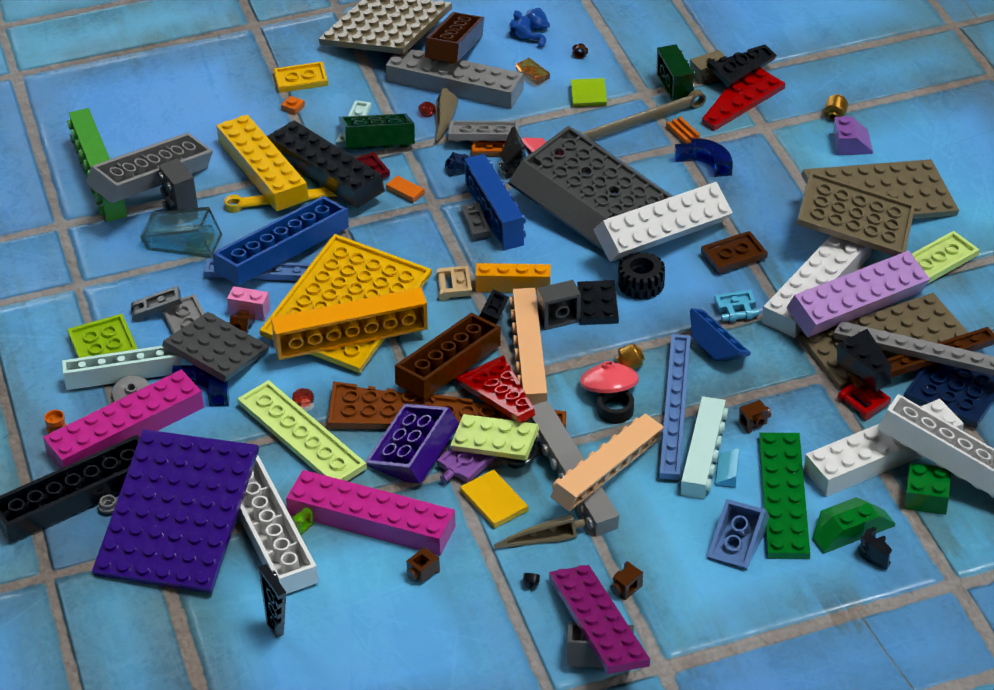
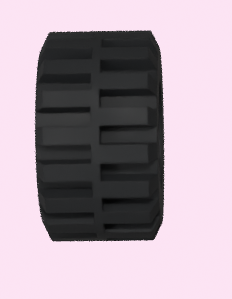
M636 252L620 260L618 265V287L621 292H625L626 296H631L634 299H649L651 296L655 297L658 293L662 292L665 283V266L660 257H655V254H648V252Z

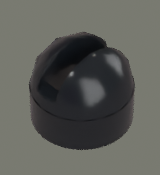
M523 574V584L526 588L529 587V584H532V589L539 585V574Z

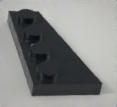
M764 44L748 49L744 53L737 52L730 57L724 56L717 61H708L706 66L730 88L775 60L777 55Z
M264 564L258 568L266 624L277 638L284 635L286 591L280 584L277 573L274 570L271 571L268 565Z

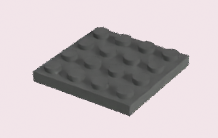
M210 312L203 314L163 340L162 344L163 348L223 382L228 381L268 353L270 347L261 340L252 337L245 331L236 328Z

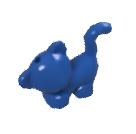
M541 8L530 9L525 16H522L520 11L515 10L513 14L514 20L510 22L509 35L524 40H540L538 46L543 47L546 44V37L543 34L532 33L531 29L544 30L550 27L546 14Z

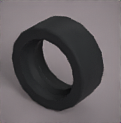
M628 390L615 393H600L597 398L598 416L603 421L613 424L628 421L634 413L633 395ZM616 401L624 403L626 407L615 410L607 408L605 404Z

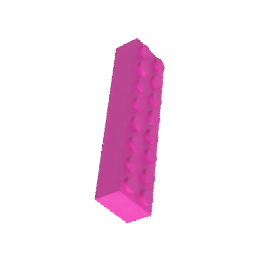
M181 369L43 436L46 453L56 466L61 469L137 434L140 437L143 429L158 431L203 409L202 391Z
M302 470L286 497L287 510L291 516L417 550L425 547L433 554L441 556L456 527L454 509Z

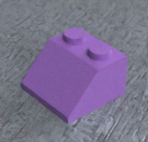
M852 116L835 117L833 136L838 155L873 154L867 128Z

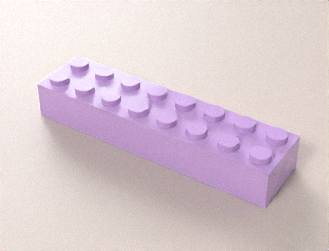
M906 251L795 294L786 308L808 338L838 326L841 321L848 322L922 292L930 278L910 251Z

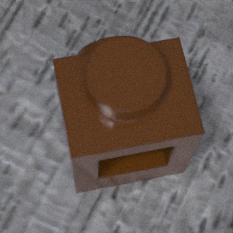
M761 400L739 408V422L748 434L752 433V429L767 424V419L771 417L769 407L765 406Z
M425 547L406 561L407 575L413 581L417 579L422 583L434 573L438 574L440 572L439 557Z
M628 561L625 562L624 569L618 571L613 577V584L610 586L611 591L615 595H619L627 600L643 586V572Z

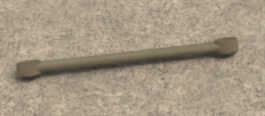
M696 89L686 97L581 133L591 140H596L691 106L699 108L705 103L706 96ZM697 96H699V99H698L697 101L693 102L694 99H695Z

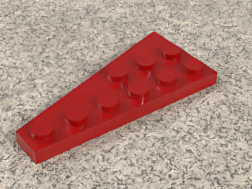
M760 68L732 87H727L703 116L702 124L713 131L719 129L785 89V82Z
M504 355L456 377L457 385L518 423L525 422L535 416L533 405L529 398L526 397L525 391L521 388L514 372L511 371Z

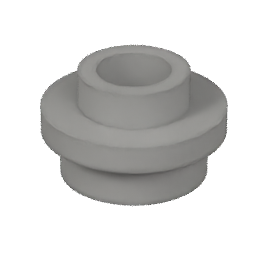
M113 495L103 496L98 504L99 510L104 514L113 513L117 499Z

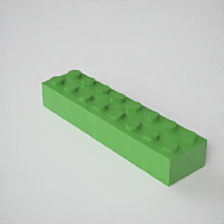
M89 108L69 112L70 119L67 120L69 130H71L69 135L74 145L75 153L78 155L83 173L86 174V179H88L91 166L110 160L92 114ZM90 187L100 215H104L106 222L127 217L124 199L110 203Z

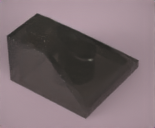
M512 127L500 154V162L498 163L499 171L503 173L505 179L511 178L521 161L526 158L525 146L515 127Z

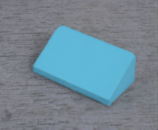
M739 448L719 454L715 485L736 487Z

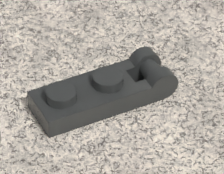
M474 202L473 205H461L462 215H464L473 240L490 237L491 231L479 202Z
M178 286L133 301L131 303V311H133L132 320L140 322L143 320V317L182 304L181 292Z

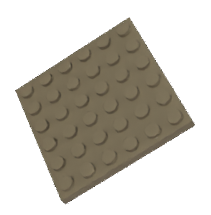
M361 0L319 38V44L405 54L452 9V4L443 0Z

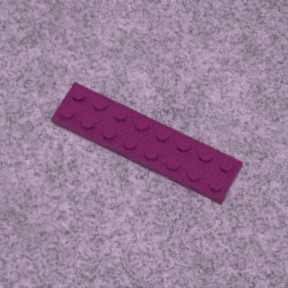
M580 565L574 568L558 569L557 571L549 572V580L607 674L650 666L649 656L589 565Z

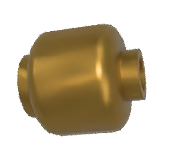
M840 94L828 97L824 107L825 115L831 120H834L835 117L845 116L848 101Z
M634 343L619 348V356L615 357L617 363L628 366L633 370L641 367L645 360L641 347L636 346Z

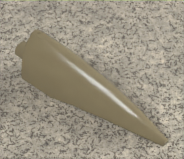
M447 88L441 90L436 100L435 142L439 141L450 126V121L453 120L458 105V98L449 92Z
M571 514L554 518L515 533L494 544V548L559 542L577 537L576 529L585 527L584 519L574 521Z

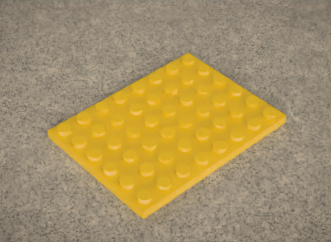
M334 234L259 330L260 335L273 340L272 317L419 287L422 288L432 275V269ZM385 338L311 353L310 355L361 373Z

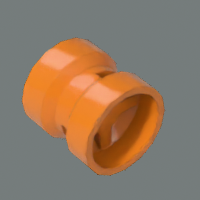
M51 410L45 414L44 420L47 425L48 434L66 426L64 413L61 410Z

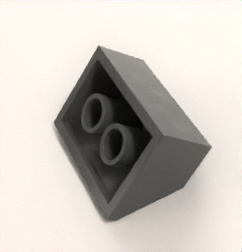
M569 623L567 666L604 669L576 623ZM628 625L634 633V625Z

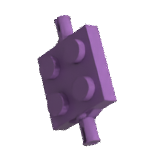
M450 448L437 460V466L446 470L440 476V479L446 483L452 476H455L468 483L494 461V456L453 451Z

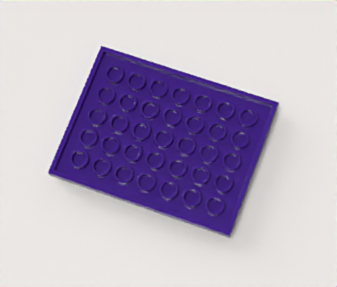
M143 429L92 573L95 576L212 593L259 452L258 445Z

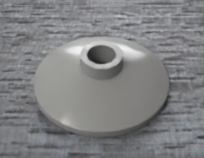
M131 375L123 377L113 387L114 401L120 400L150 384L140 376Z

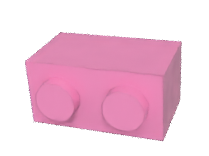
M233 286L227 297L229 315H233L239 310L249 311V314L255 315L256 320L265 321L271 309L269 292Z

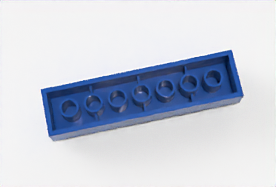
M322 196L213 252L214 272L238 286L244 284L248 280L259 276L263 272L348 228V209Z

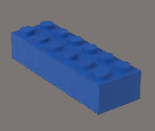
M485 154L465 158L466 188L473 200L479 202L486 221L502 249L505 251L523 246L524 237H526L524 224L526 223L525 216L519 211L517 202L513 201L511 192L506 190L505 183L500 180L498 171L494 170L491 160H488Z

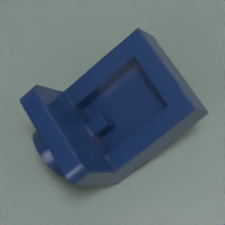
M452 152L445 162L448 175L453 176L456 169L465 171L464 159L470 156Z

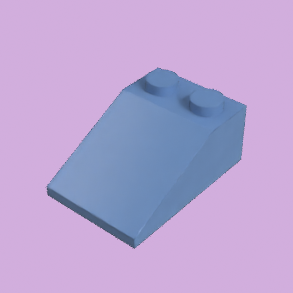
M726 499L707 558L747 569L763 538L769 520L766 509Z

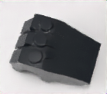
M875 527L867 529L864 535L861 536L859 554L866 561L888 569L891 564L889 559L892 549L885 542L886 537L876 538L877 528Z

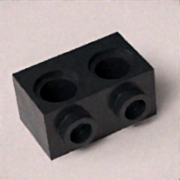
M492 289L479 316L497 324L509 297Z

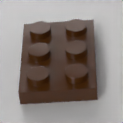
M750 231L701 246V253L718 274L766 259L768 254Z

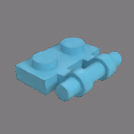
M751 290L714 296L719 313L727 312L726 314H721L722 322H736L737 319L744 318L750 320L753 317L759 316L758 309L751 310V308H756V301Z

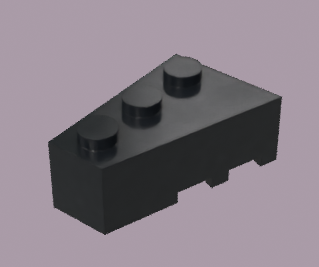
M868 329L837 344V363L875 392L891 384V364Z

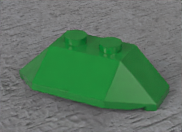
M855 497L821 510L813 541L822 553L825 554L861 540V536L864 535L867 529L875 527L877 528L876 533L894 527L896 523L884 509Z

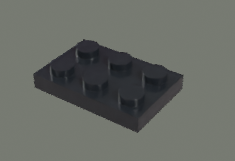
M615 280L577 282V288L581 294V325L619 323Z

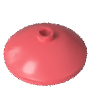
M612 361L598 364L587 370L580 377L581 387L596 393L625 391L634 387L639 381L638 373L632 368Z

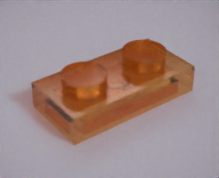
M530 58L516 64V70L523 73L524 76L536 85L550 79V73Z

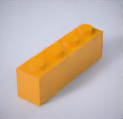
M476 263V292H491L494 289L500 293H513V289L535 288L537 293V288L551 285V264Z

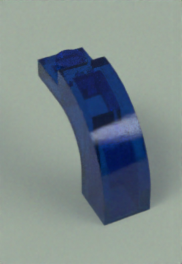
M691 138V143L675 144V162L701 161L711 166L714 177L732 176L733 160L729 151L722 145L701 138Z
M193 364L173 365L172 374L182 369L196 385L203 386L208 390L209 407L229 406L228 381L223 382Z

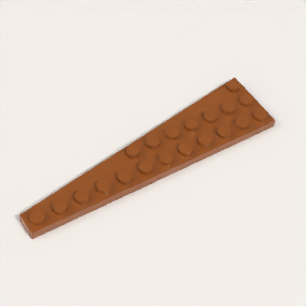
M333 381L328 428L388 429L404 404L449 407L459 423L463 414L515 420L488 403L473 402V399L432 394L424 400L409 391L399 393L395 392V389L389 388L383 391L376 390L374 386L360 388L357 387V384ZM554 410L566 429V411Z

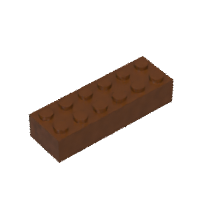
M452 12L426 37L424 57L429 58L431 61L443 60L448 64L457 63L483 36L484 17Z
M470 313L395 365V384L425 400L501 346V327L474 313Z

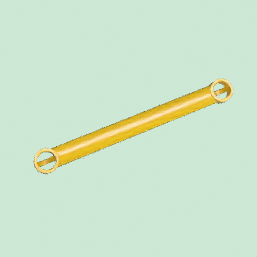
M325 187L308 189L309 200L318 199L322 196L327 198L337 197L336 194ZM229 195L224 200L225 209L231 213L239 212L242 208L271 205L263 195L250 197Z

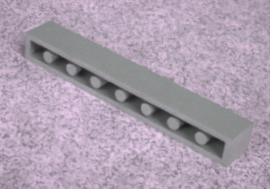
M547 400L533 405L535 416L525 422L538 424L539 431L535 440L540 443L544 456H548L552 469L556 470L559 478L562 479L569 469L573 470L581 460L585 461ZM602 487L577 505L579 514H583L588 529H592L595 536L618 529L619 514Z

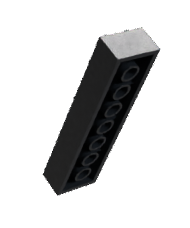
M295 120L267 136L295 169L356 208L361 207L385 192L382 174Z
M138 434L0 495V529L8 541L11 543L97 504L105 495L114 496L119 494L140 439Z

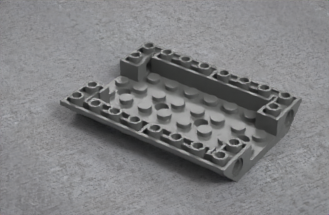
M570 126L564 128L523 159L508 182L514 189L601 250L603 248L593 229L603 220L674 196Z

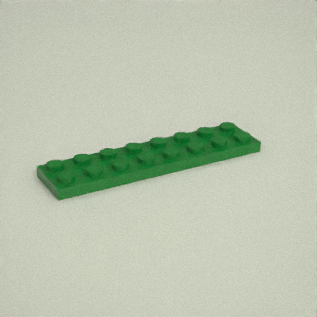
M759 432L764 509H766L769 515L766 526L768 559H810L800 433Z

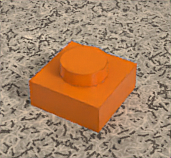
M290 96L281 104V110L294 115L305 107L304 100Z

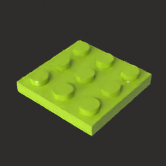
M123 314L67 329L78 358L138 349Z

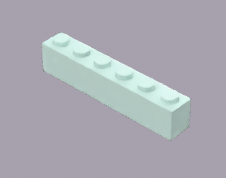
M162 346L62 360L66 390L112 384L123 377L131 375L140 376L144 379L171 375L182 369L181 357Z
M702 396L681 481L682 496L705 499L706 492L711 491L712 479H710V476L714 477L716 466L713 462L718 461L719 450L716 449L721 448L722 436L720 434H724L725 422L723 420L728 418L729 408H725L726 400Z

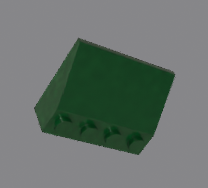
M407 113L339 117L343 143L349 150H357L359 147L374 149L376 146L392 148L393 145L409 147L410 144H415L414 122Z

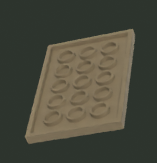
M810 171L796 224L896 256L906 252L915 204Z

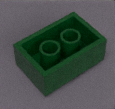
M677 44L658 47L656 76L671 102L688 96L689 93L695 90L693 85L695 72L693 69L691 70L688 60H685L682 50H679Z

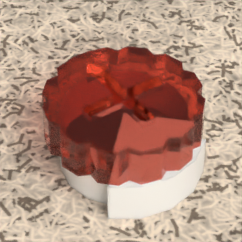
M300 388L293 393V401L303 410L309 411L314 407V394L311 390Z

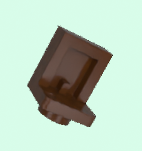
M239 310L230 316L229 323L248 334V326L255 322V315L249 314V311Z

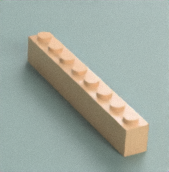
M535 288L513 289V297H509L510 308H514L511 309V321H515L512 322V332L516 334L513 335L514 347H518L515 348V360H519V362H516V372L520 373V375H517V379L525 391L526 397L529 398L532 405L547 401Z
M646 413L640 418L636 417L630 426H625L618 435L614 434L609 442L603 443L596 452L592 451L585 461L581 460L573 470L569 469L562 479L558 478L552 485L553 492L550 497L570 512L659 440L664 426Z

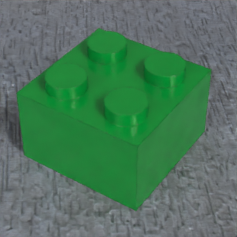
M910 463L904 509L946 515L951 472L939 466Z

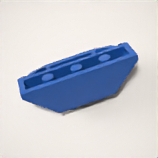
M691 308L692 338L701 349L709 353L710 358L715 361H730L750 356L751 352L709 316L706 311Z

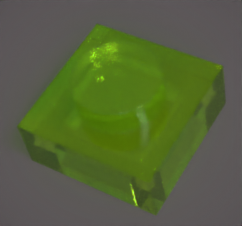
M307 507L300 513H297L292 519L300 535H303L314 525L312 510Z

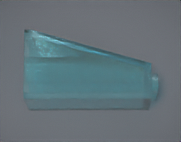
M200 207L151 213L140 237L147 250L212 258V253L215 252L222 237V232L210 208Z

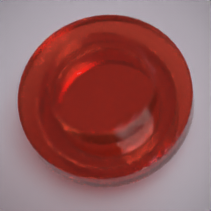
M423 102L419 105L418 110L423 117H430L435 112V105L430 102Z

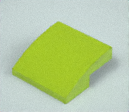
M572 79L571 95L573 107L606 106L605 79Z

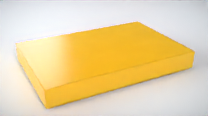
M323 61L273 69L279 93L328 86Z
M494 469L460 486V492L494 528L529 511L528 505Z

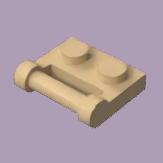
M468 266L447 267L436 270L435 274L440 289L438 296L441 301H447L452 297L472 296ZM451 276L452 288L447 289L445 278Z

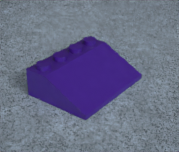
M404 404L365 461L366 465L404 482L421 484L454 434L459 422L449 407Z

